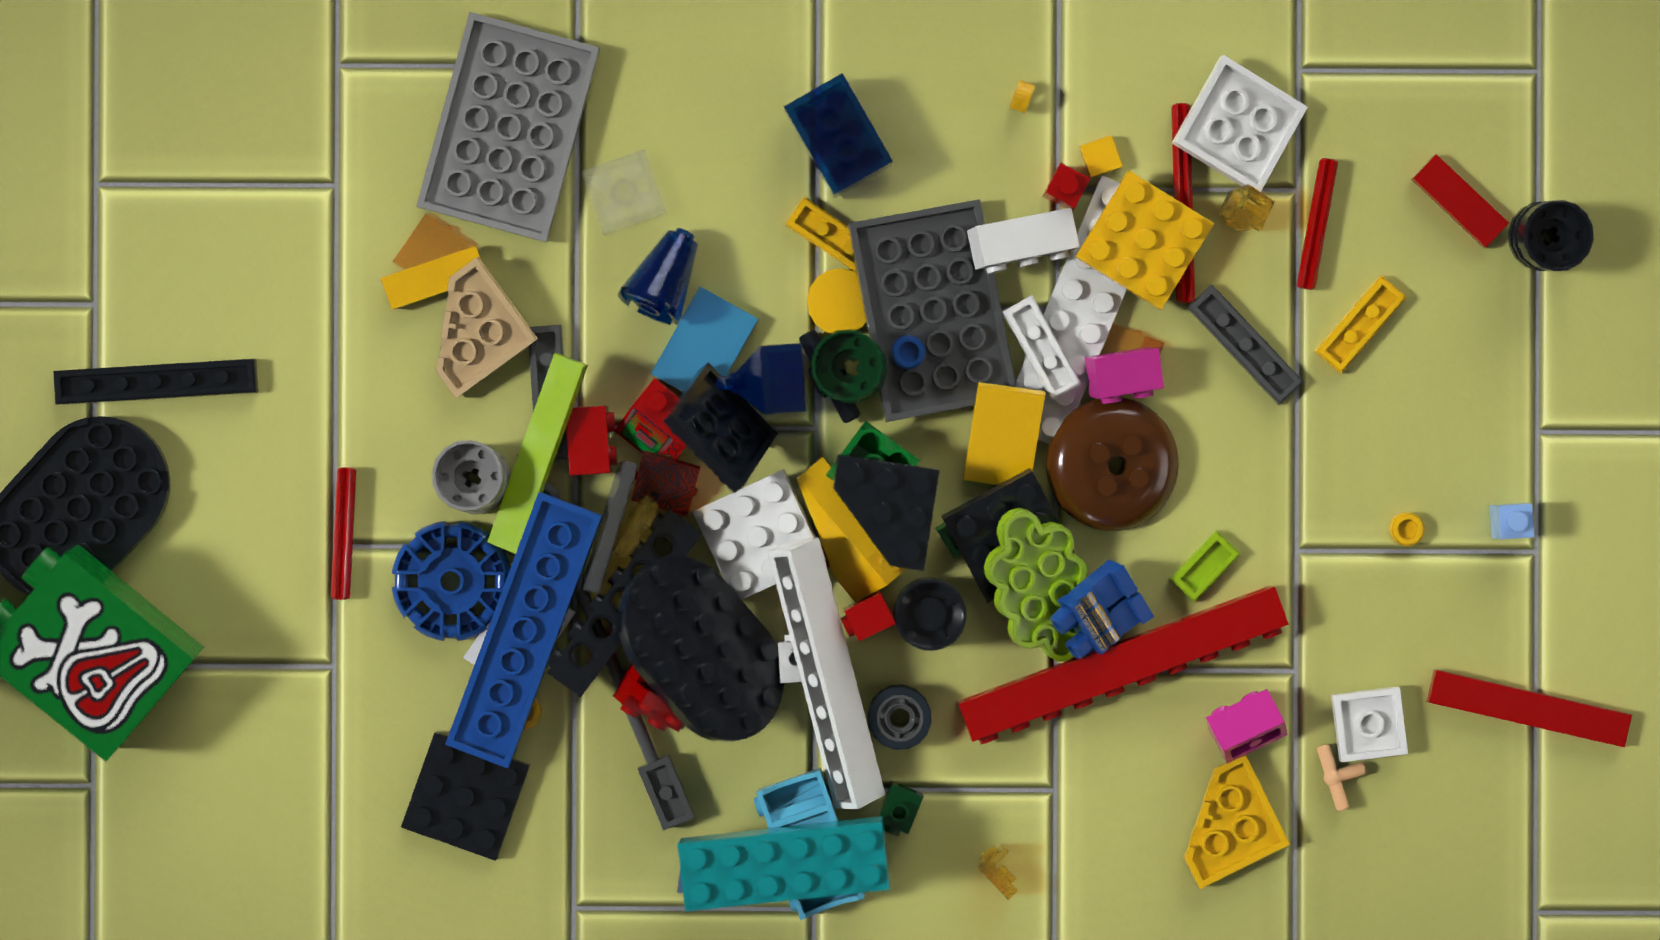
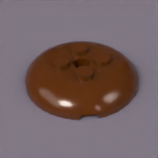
M1122 398L1120 402L1102 404L1101 399H1095L1074 409L1063 419V423L1058 428L1054 438L1051 439L1046 459L1049 486L1062 509L1078 522L1104 531L1130 529L1146 522L1158 513L1174 489L1179 467L1177 446L1167 424L1156 412L1146 405L1127 398ZM1119 456L1123 463L1120 470L1116 474H1112L1108 466L1109 461L1113 457Z

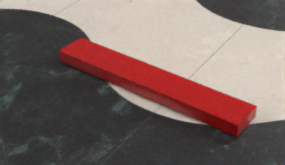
M1435 669L1426 701L1432 704L1624 748L1632 719L1631 714Z

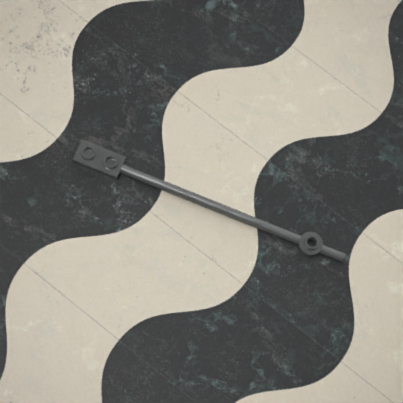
M546 482L543 492L560 499L558 490L552 484ZM581 574L575 595L587 620L591 614L587 608L593 600L590 593L580 590L583 581ZM597 619L593 623L592 631L596 637L606 638L607 633L601 619ZM614 652L605 666L615 689H617L624 674ZM626 713L647 763L637 769L663 831L695 818L670 755L659 758L641 714L638 718H635Z

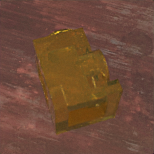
M1247 184L1228 192L1218 215L1223 217L1224 221L1235 230L1245 232L1254 228L1260 231L1275 201ZM1248 199H1250L1256 204H1251L1250 202H1248Z

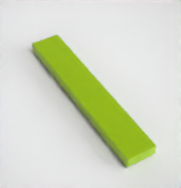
M554 353L489 535L488 543L516 554L538 492L544 491L588 365L562 354Z

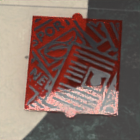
M644 450L639 471L635 475L636 483L631 501L688 516L692 498L698 492L696 483L701 466Z

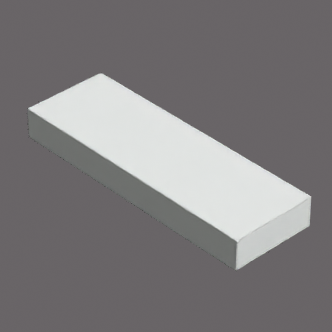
M1032 295L1002 312L1051 400L1082 384Z

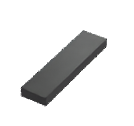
M1212 284L1194 302L1186 307L1277 405H1280L1304 382Z
M562 325L530 327L538 340L529 345L533 412L554 353L564 355ZM565 429L555 460L568 459L567 429Z
M629 461L618 463L603 512V518L581 584V591L598 593L601 590L638 466L635 463Z

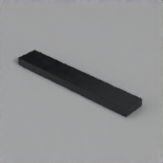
M257 359L53 371L55 404L57 405L258 392Z

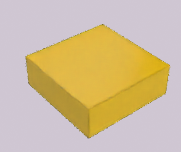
M1112 135L1079 146L1090 178L1123 167Z

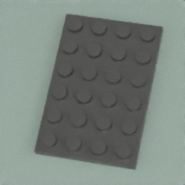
M980 199L847 224L868 334L881 347L887 359L888 373L883 387L879 390L885 422L974 406L978 382L1016 387L995 274H987L986 268L975 270L967 230L985 225ZM905 335L917 337L925 347L923 362L910 370L897 367L892 361L890 353L893 343Z

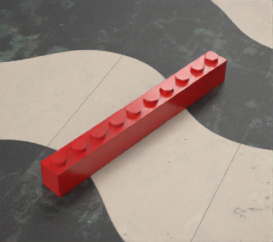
M1269 585L1118 641L1109 646L1108 650L1101 655L1092 651L1081 659L1075 657L1072 660L1053 665L957 701L972 742L979 740L980 744H985L998 739V732L1010 728L1011 732L1014 733L1030 727V720L1041 716L1043 721L1062 715L1060 709L1071 705L1074 706V709L1086 707L1094 703L1092 697L1105 693L1106 698L1123 693L1125 691L1124 686L1136 682L1137 686L1145 685L1155 681V674L1168 670L1169 674H1174L1187 669V662L1199 658L1200 663L1215 659L1219 657L1218 651L1227 647H1231L1232 651L1251 645L1249 639L1262 635L1263 639L1277 636L1283 633L1281 627L1287 626L1289 623L1275 586Z

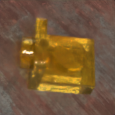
M1003 844L998 848L993 845L979 858L982 863L978 867L1009 900L1018 891L1012 884L1017 879L1004 865L999 869L995 866L1009 851Z

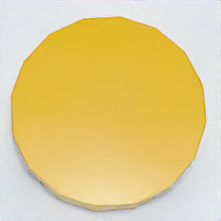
M839 268L828 270L816 278L810 286L807 297L808 313L815 325L830 334L838 330L852 329L857 331L862 328L866 323L857 273Z

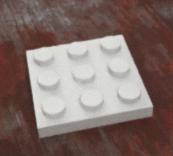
M1222 55L1216 62L1172 144L1257 195L1261 193L1308 107L1227 56Z
M785 469L750 484L735 494L731 493L693 511L723 579L741 600L776 584L768 551L795 539L816 538Z

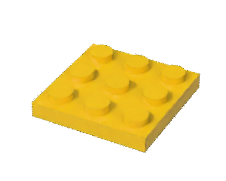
M1128 170L1074 257L1158 310H1162L1215 223Z

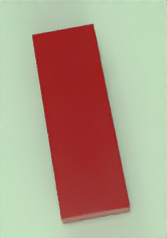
M1437 154L1411 179L1483 248H1486L1509 224L1504 217Z

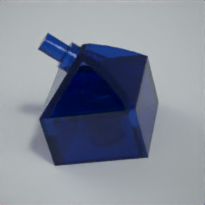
M801 343L760 346L736 372L731 373L729 376H719L717 379V387L720 390L729 389L731 392L739 394L765 415L806 413Z

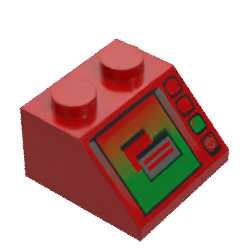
M654 378L616 428V433L644 456L647 455L651 461L657 458L653 461L655 465L660 461H665L667 464H663L664 466L659 463L662 467L661 469H664L667 465L672 466L671 463L674 464L688 446L678 436L673 434L670 428L663 422L679 397Z

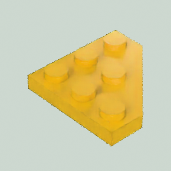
M1246 755L1230 763L1224 762L1213 768L1184 855V860L1199 889L1290 845Z

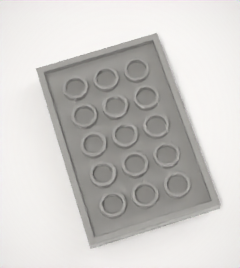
M469 12L416 207L547 243L600 48Z

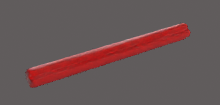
M1176 103L1171 108L1172 141L1191 109L1187 103ZM1172 144L1174 198L1193 210L1192 156ZM1194 258L1176 285V300L1178 303H1192L1195 300Z

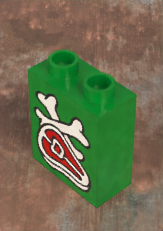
M79 544L66 552L62 557L50 547H47L21 577L34 588L19 608L6 598L0 602V677L106 762L203 650L204 646Z

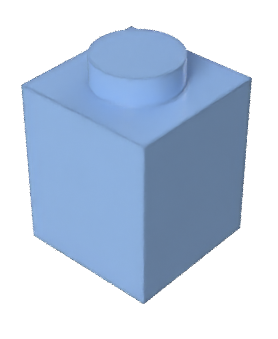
M1531 503L1489 505L1492 539L1534 537L1533 505Z

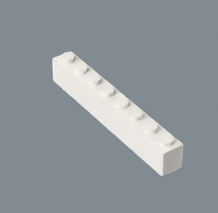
M795 539L768 551L834 808L859 809L885 795L882 778L820 539Z

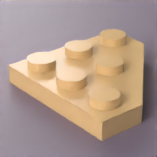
M479 257L449 277L446 311H444L441 332L442 340L436 372L454 397L458 398L538 340V338Z

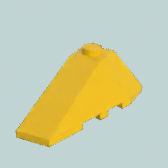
M821 457L798 476L796 480L809 514L813 519L832 574L853 601L857 602L889 585L907 568L894 567L888 564L833 489L834 481L826 476L831 466Z

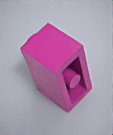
M1144 347L1085 357L1090 397L1101 399L1102 404L1122 401L1121 395L1132 393L1134 398L1154 396L1153 390L1164 388L1159 348Z
M1267 689L1261 692H1251L1245 695L1240 702L1231 706H1221L1215 709L1210 716L1206 717L1209 731L1226 763H1230L1288 735L1285 721Z

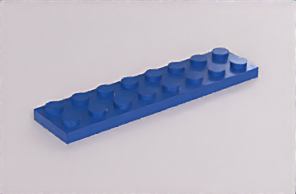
M538 492L445 745L502 767H510L548 665L546 663L554 650L603 515L546 493Z

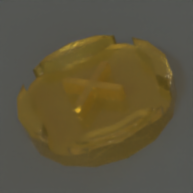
M644 496L626 517L616 537L612 551L614 555L626 558L638 546L641 539L638 537L639 533L642 534V529L645 531L647 528L649 529L658 510V503L652 498Z

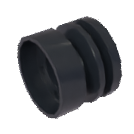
M1565 200L1533 202L1521 208L1513 217L1508 230V243L1514 258L1524 267L1536 271H1564L1579 265L1590 253L1594 241L1593 225L1587 213L1577 204ZM1542 230H1548L1547 235L1551 238L1549 242H1543L1545 237L1541 235Z

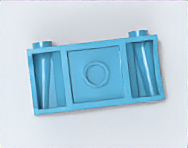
M822 768L759 788L756 792L757 797H754L757 812L760 817L765 816L768 828L839 821ZM865 893L790 900L789 904L792 911H798L800 920H803L826 909L864 899Z

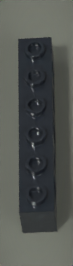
M668 510L665 515L658 512L647 527L652 531L645 542L638 539L627 554L632 558L625 569L620 566L617 567L607 581L612 585L604 596L598 593L588 606L587 610L591 612L590 616L584 624L579 620L567 634V637L571 639L564 650L558 647L546 664L551 667L547 674L578 697H582L621 644L619 633L623 632L622 613H618L619 610L614 607L613 597L617 592H624L627 584L633 577L634 568L637 565L646 566L667 557H685L702 535L700 531L673 511ZM657 538H665L670 542L671 551L668 556L661 557L654 552L653 544ZM597 619H605L610 623L611 632L606 638H598L592 631L593 623ZM578 646H585L591 653L590 661L584 666H579L572 660V652Z

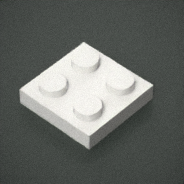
M1400 687L1331 695L1340 762L1408 754Z

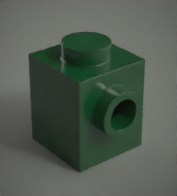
M891 781L877 817L883 816L884 831L899 836L900 832L909 834L923 800V793Z

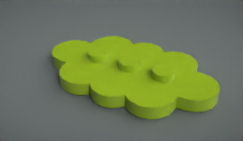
M1016 508L1009 510L998 522L997 536L1000 546L989 553L984 565L986 578L997 587L994 595L995 608L999 613L1009 618L1007 628L1013 642L1028 649L1041 647L1043 652L1055 661L1065 662L1072 660L1074 656L1071 655L1066 647V642L1077 634L1076 630L1073 627L1063 635L1055 629L1050 621V617L1061 608L1057 600L1064 595L1068 596L1073 588L1086 579L1087 565L1081 557L1072 553L1074 540L1069 529L1055 522L1041 524L1038 517L1026 509Z

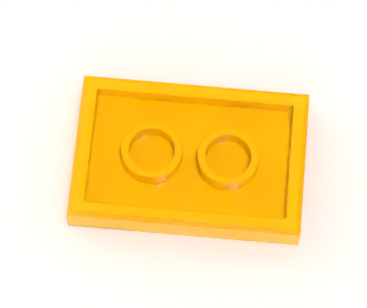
M978 382L963 480L999 485L1028 468H1031L1033 471L1045 391Z

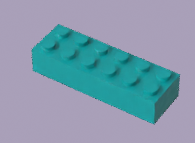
M883 816L681 838L677 843L685 912L890 889Z

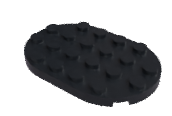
M87 417L74 421L57 431L0 493V573L15 588L30 595L34 588L21 577L47 547H50L62 557L78 544L113 572L159 522L168 503L170 472L166 458L156 441L139 426L115 417Z
M673 556L652 562L640 569L627 584L621 597L618 612L622 613L623 632L619 633L621 643L632 666L679 720L700 737L711 741L733 742L759 733L775 716L781 703L784 683H780L778 646L771 634L727 582L714 569L699 560Z

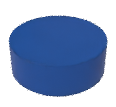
M902 336L891 347V359L901 369H914L925 358L924 344L915 336Z

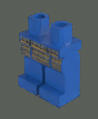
M1107 560L1073 588L1068 596L1064 595L1057 600L1061 608L1050 617V621L1055 629L1063 635L1074 627L1077 634L1066 642V647L1074 657L1081 659L1092 651L1101 655L1108 650L1109 646L1115 644L1123 634L1138 623L1145 624L1154 617L1141 593L1137 592L1138 588L1123 565Z

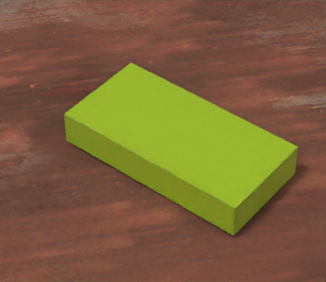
M1214 531L1169 579L1187 597L1196 602L1237 559L1240 553L1222 535Z

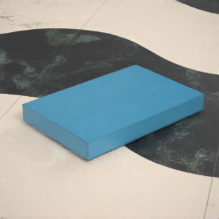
M700 286L651 374L682 392L687 388L699 369L708 362L726 379L759 319Z

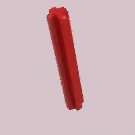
M1322 158L1319 161L1297 279V287L1300 289L1313 290L1316 287L1338 168V161L1334 159Z
M348 467L338 468L336 480L331 598L335 600L349 599L351 590L356 469Z

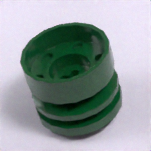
M852 329L838 330L824 337L815 348L811 361L812 375L818 387L829 397L847 404L862 403L874 397L883 387L888 373L887 359L881 347L866 334ZM846 361L859 362L856 367L857 375L844 374V371L847 369Z

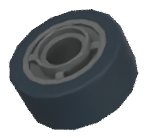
M891 685L879 691L872 699L868 710V724L874 738L883 746L895 750L909 749L919 744L928 734L932 723L931 709L925 697L915 688L906 685ZM897 708L905 709L909 713L907 723L902 726L894 725L890 721L891 713Z

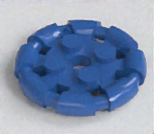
M441 521L418 530L414 533L416 537L409 544H403L393 564L392 574H395V587L391 588L399 612L403 618L407 616L415 625L413 627L415 630L436 640L445 641V638H457V641H463L478 636L488 629L486 626L491 622L511 568L505 551L487 542L490 535L487 531L468 522L459 521L458 524H447L446 521ZM447 537H457L458 548H446ZM426 546L432 554L423 561L418 553ZM478 546L487 554L480 562L471 554ZM449 571L457 573L460 577V586L455 591L447 590L442 584L444 574ZM408 574H418V587H408ZM485 575H495V588H485L487 583ZM422 601L431 608L426 615L417 608ZM480 601L486 609L477 616L471 608ZM445 614H457V625H446Z

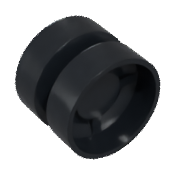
M923 577L913 580L903 587L894 603V621L899 633L905 641L918 649L927 651L943 649L956 641L964 629L966 622L964 601L958 591L944 580L934 577Z

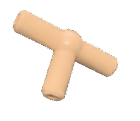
M1328 744L1317 747V752L1324 770V781L1329 786L1336 810H1346L1349 808L1342 782L1365 775V765L1362 762H1358L1337 769L1330 746Z

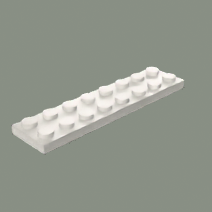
M1105 176L1100 177L1077 232L1080 247L1118 187L1119 182ZM1079 248L1069 251L1070 257L1066 258L1043 315L1082 384L1051 400L1027 356L1015 381L1017 388L1045 391L1038 440L1050 444L1051 439L1054 438L1058 428L1063 423V419L1078 407L1088 384L1085 357L1100 355L1126 293L1125 288L1075 258L1074 256Z

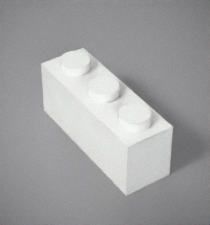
M1071 208L980 225L967 230L975 270L986 268L987 274L1007 270L1006 264L1018 262L1019 267L1038 264V257L1048 255L1050 261L1070 257V250L1080 247Z

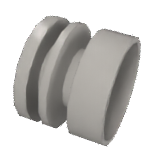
M473 440L457 441L447 446L436 458L432 470L433 487L439 498L449 507L469 514H483L497 508L502 502L510 479V469L504 457L493 448ZM478 472V477L482 479L479 485L475 483L471 485V481L467 479L468 475Z

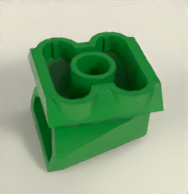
M866 420L841 453V455L917 466L920 461ZM837 460L826 474L833 481Z

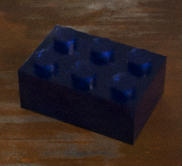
M843 73L784 106L786 116L833 198L840 196L892 166V158Z

